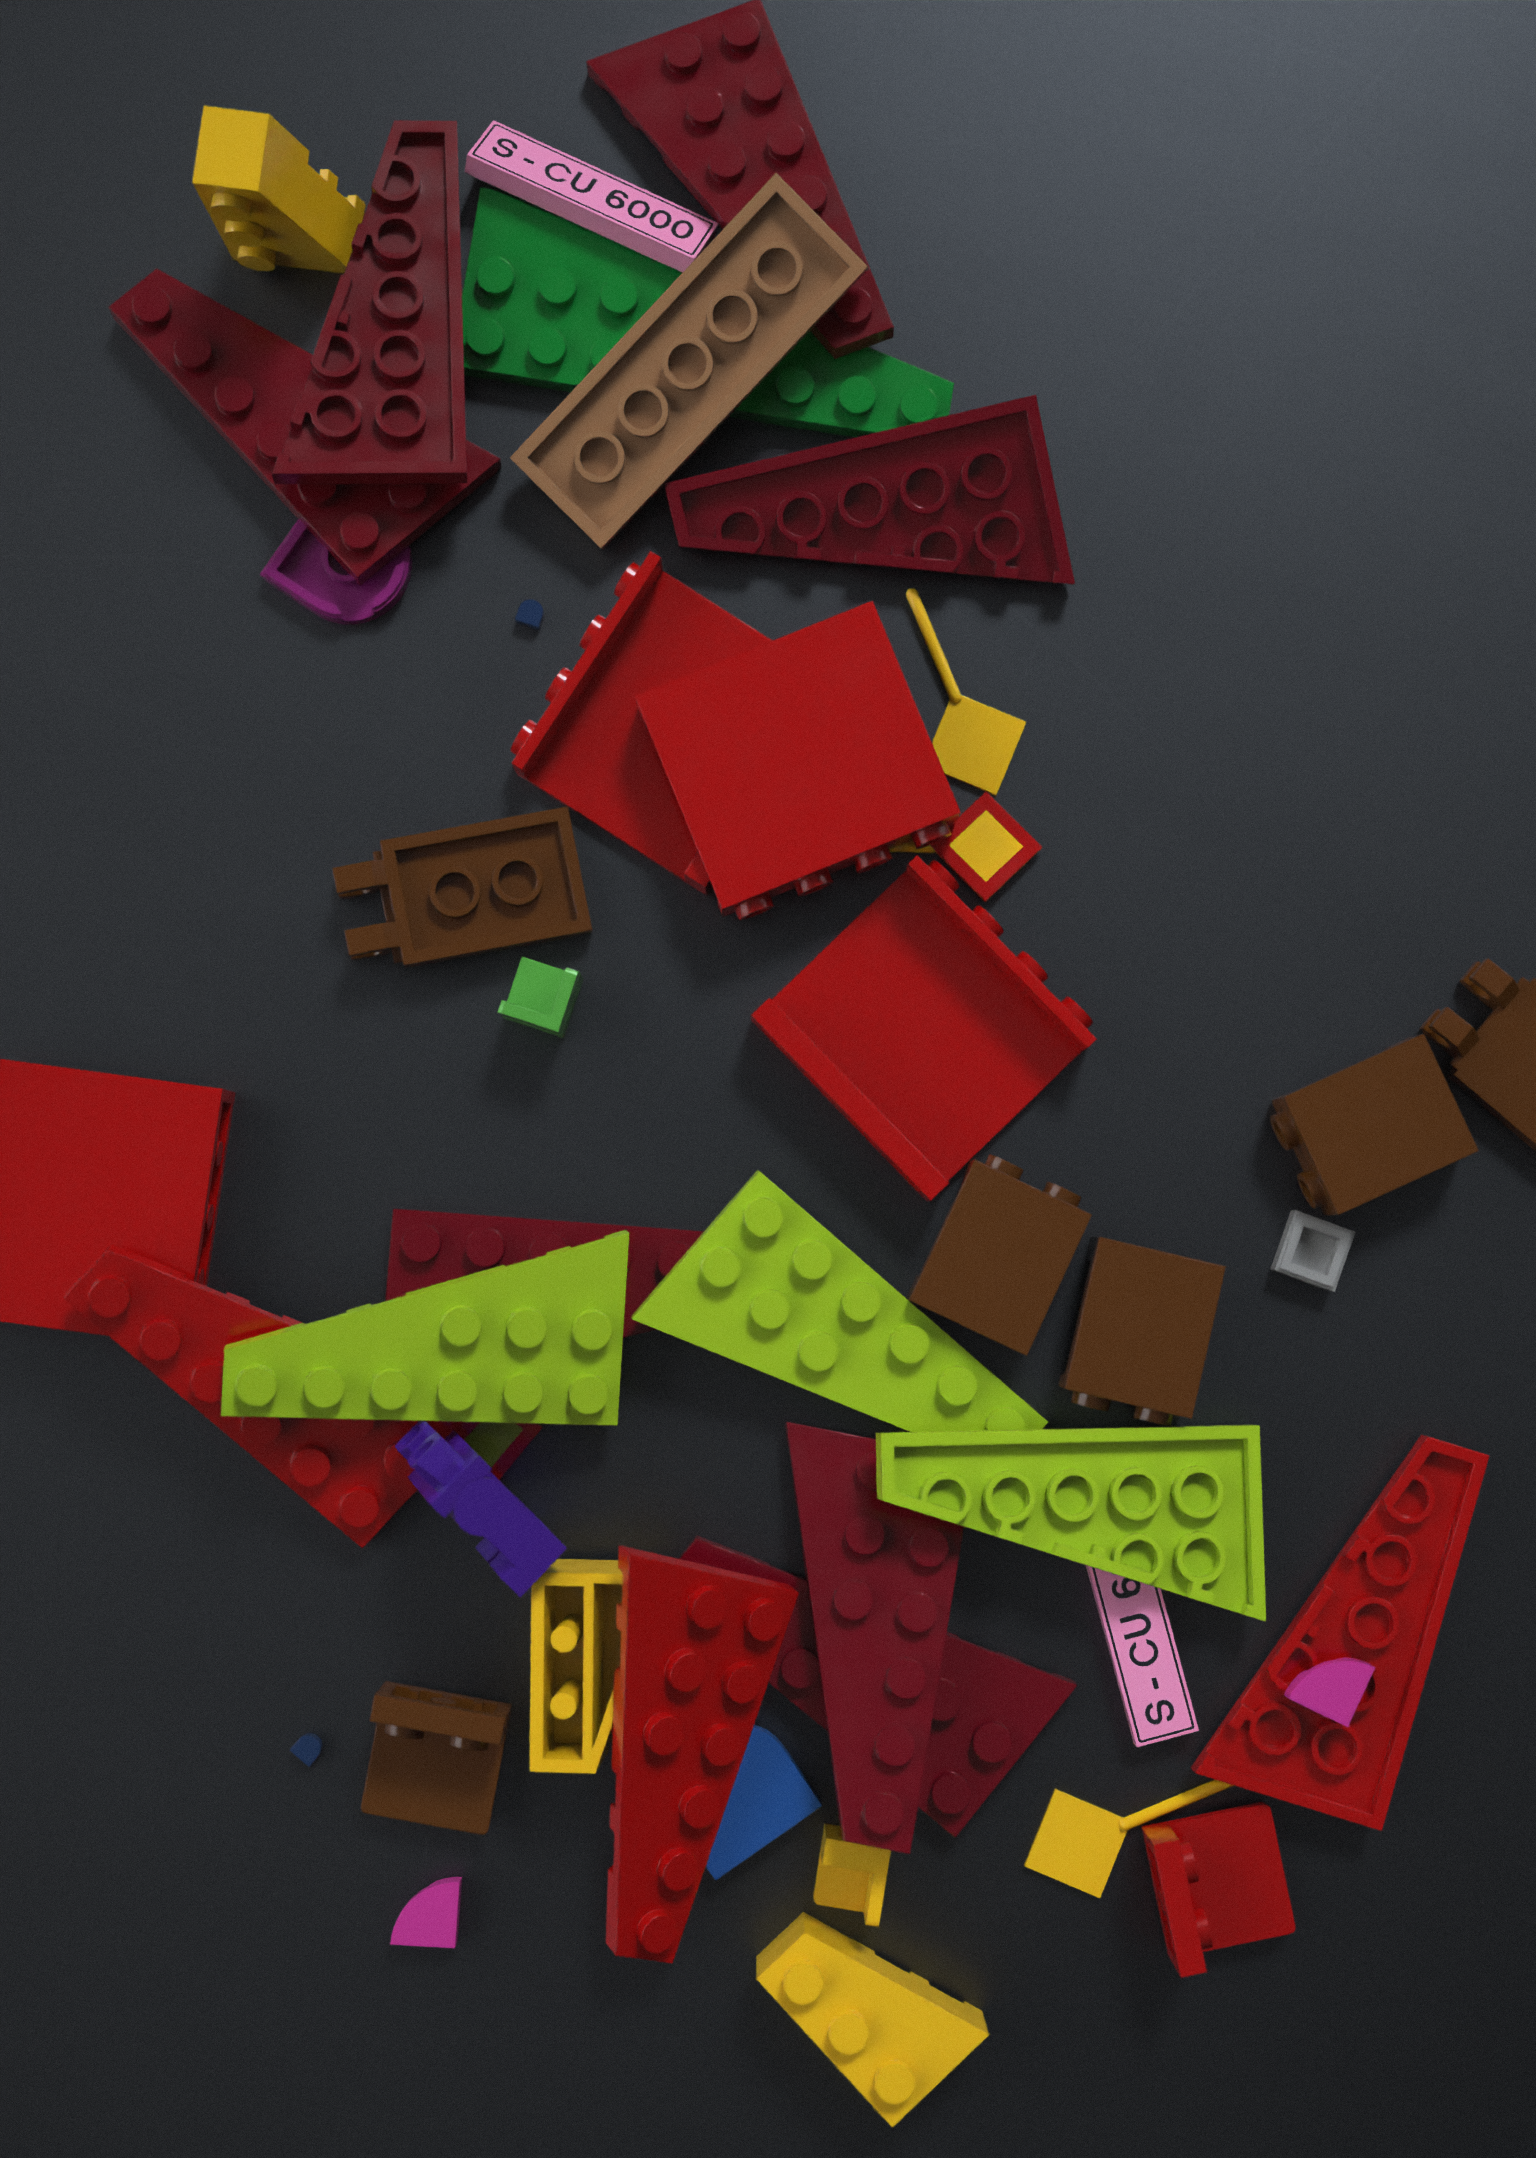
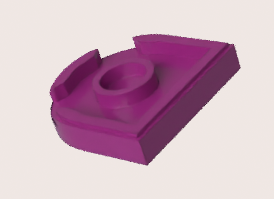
M298 519L263 568L260 576L263 580L325 620L339 624H360L384 615L401 599L411 577L412 553L409 545L360 586L329 553L327 548L314 537L305 524Z

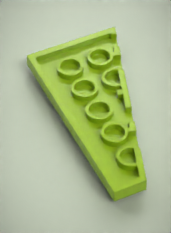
M759 1170L753 1174L631 1316L632 1320L909 1432L1043 1429L1048 1424L1046 1419Z
M622 1230L605 1235L603 1239L575 1247L567 1246L546 1252L547 1255L466 1275L405 1293L406 1295L374 1305L369 1303L346 1310V1313L312 1323H300L227 1344L224 1348L221 1416L617 1426L629 1232Z
M1260 1425L876 1433L877 1499L1266 1622Z

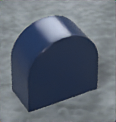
M532 599L523 601L518 608L515 622L540 630L544 618L541 604Z
M307 1733L298 1739L290 1751L309 1767L321 1753L323 1744L319 1736Z

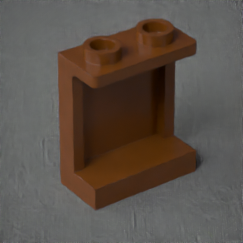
M1424 1034L1407 1038L1385 1048L1380 1053L1292 1093L1272 1100L1276 1114L1270 1116L1273 1130L1285 1150L1294 1149L1303 1169V1172L1297 1174L1298 1183L1303 1195L1313 1209L1320 1206L1324 1215L1342 1214L1479 1151Z
M989 1154L985 1164L975 1159L969 1162L965 1171V1178L919 1276L915 1277L906 1299L1027 1356L1092 1214L1077 1208L1082 1199L1081 1196L1048 1181L1043 1191L1020 1181L1023 1169Z
M1091 1237L1086 1256V1262H1090L1066 1371L1065 1374L1061 1373L1058 1386L1073 1391L1071 1403L1109 1412L1111 1400L1135 1405L1133 1417L1148 1422L1172 1426L1174 1415L1192 1419L1226 1266L1103 1237Z

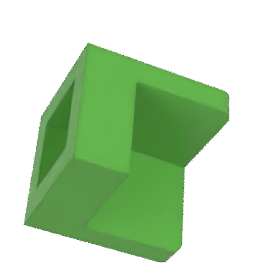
M522 956L507 1002L501 1000L497 1013L504 1019L564 1038L584 978L577 970L571 968L562 970Z

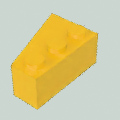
M203 106L192 183L232 259L237 260L244 267L258 271H271L275 269V265L344 274L352 252L351 243L358 223L361 224L364 218L366 203L357 195L342 196L337 191L338 177L329 169H320V174L317 173L308 164L310 151L270 114Z
M557 1559L531 1586L530 1772L595 1774L608 1753L613 1733L614 1671L620 1666L621 1632L616 1628L617 1603H622L623 1572L618 1569V1560Z
M802 1912L756 1956V1979L892 2128L989 2036L982 2010L966 2001L961 2003L929 1985L928 1980L911 1971L910 1973L905 1972L875 1955V1951L805 1912Z

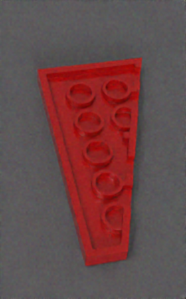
M114 1244L109 1245L64 1295L63 1298L361 1548L374 1537L418 1490L408 1478L414 1469L409 1465L408 1460L395 1448L396 1444L418 1421L221 1416L225 1345L303 1322L286 1315L280 1317L250 1305L249 1300L228 1291L224 1294L187 1279L186 1274ZM426 1421L443 1439L453 1430L465 1439L480 1423Z
M1420 1435L1191 1766L1194 1773L1382 1831L1490 1455L1429 1436ZM1346 1657L1367 1662L1375 1667L1348 1727L1298 1704L1284 1695L1286 1689L1298 1674L1323 1662Z
M619 1545L618 1569L623 1572L622 1603H617L616 1628L621 1632L620 1666L614 1671L611 1769L616 1774L615 1803L610 1804L609 1827L614 1832L613 1865L608 1869L606 1945L616 1956L672 1964L799 1592L786 1583Z

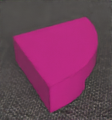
M1346 1657L1323 1662L1298 1674L1290 1683L1284 1695L1288 1699L1348 1727L1375 1667L1367 1662Z
M449 1877L437 1880L414 1895L402 1909L396 1920L390 1945L455 1949L458 1943L462 1877Z

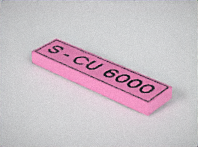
M494 120L466 157L465 173L682 273L715 239L718 223Z
M1086 1565L1135 1746L1141 1747L1199 1731L1161 1589Z

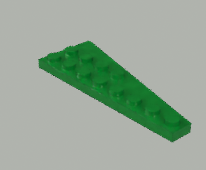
M480 188L462 293L464 376L572 392L682 272L584 227L496 190ZM810 331L729 418L849 437H860L948 416L954 383L870 347L834 359Z

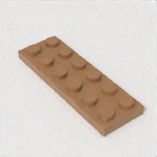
M775 173L516 450L510 459L601 549H604L664 486V483H667L868 271V266Z

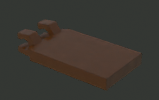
M568 806L380 840L381 850L373 852L374 860L332 868L340 900L371 895L379 891L381 893L386 923L344 930L349 956L352 961L392 953L394 964L403 962L404 967L409 968L592 933Z
M1487 958L1482 963L1479 961L1474 962L1459 980L1462 985L1493 1010L1477 1031L1449 1007L1443 1008L1442 1011L1439 1009L1434 1010L1419 1029L1443 1051L1453 1057L1449 1063L1453 1068L1447 1074V1077L1536 1151V979L1526 980L1524 977H1521L1515 982L1513 977Z

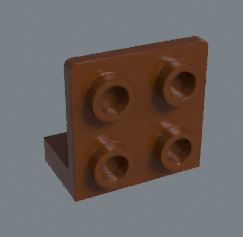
M385 1681L374 1695L370 1721L376 1722V1728L362 1797V1812L480 1835L486 1834L490 1827L512 1704Z

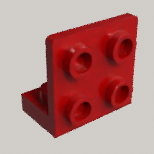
M1257 1802L1141 1826L1167 1953L1181 1978L1207 1972L1203 1956L1205 1951L1288 1935L1295 1931L1296 1926L1272 1811L1267 1803Z

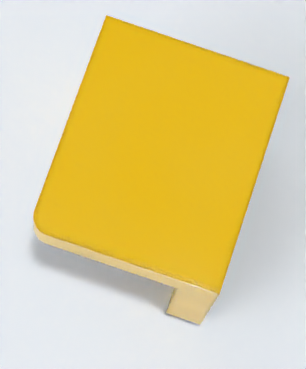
M824 1823L813 1891L814 1902L817 1905L863 1912L865 1925L879 1927L891 1850L842 1841L841 1827Z

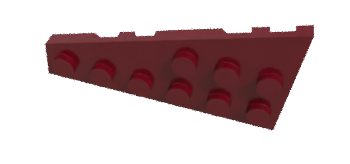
M761 0L746 2L586 61L588 75L601 90L605 88L622 108L626 119L637 131L641 130L663 155L664 163L722 229L730 223L773 175L777 173L868 266V271L811 330L813 335L834 359L893 338V323Z
M394 120L371 186L372 194L361 224L358 223L351 243L352 252L344 275H340L310 362L311 371L301 400L296 402L290 420V432L282 454L279 453L272 472L274 484L467 483L457 121Z
M155 269L109 306L114 320L290 511L305 524L314 537L327 548L329 553L360 586L502 468L501 458L466 440L467 483L274 484L272 472L279 453L282 454L291 429L290 420L296 402L301 400L311 371L310 362L313 355L159 269Z
M1036 395L664 483L679 547L1075 584Z
M393 1209L385 1301L405 1296V1293L501 1265L509 1266L547 1255L546 1252L567 1246L575 1247L603 1239L605 1235L627 1230L629 1232L623 1328V1338L657 1330L632 1320L631 1316L704 1231Z
M786 1422V1436L791 1458L794 1494L799 1516L803 1545L802 1552L820 1668L824 1711L826 1713L842 1841L910 1854L964 1526L877 1499L876 1439Z
M697 1535L678 1559L786 1583L799 1592L768 1683L828 1732L806 1579L771 1566L768 1562ZM947 1632L918 1807L956 1837L1076 1688L1077 1684L1075 1681L1055 1673H1048L1022 1663L1019 1659L998 1651H991Z

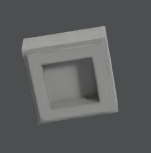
M1291 1210L1270 1270L1321 1289L1335 1292L1355 1231L1297 1210Z

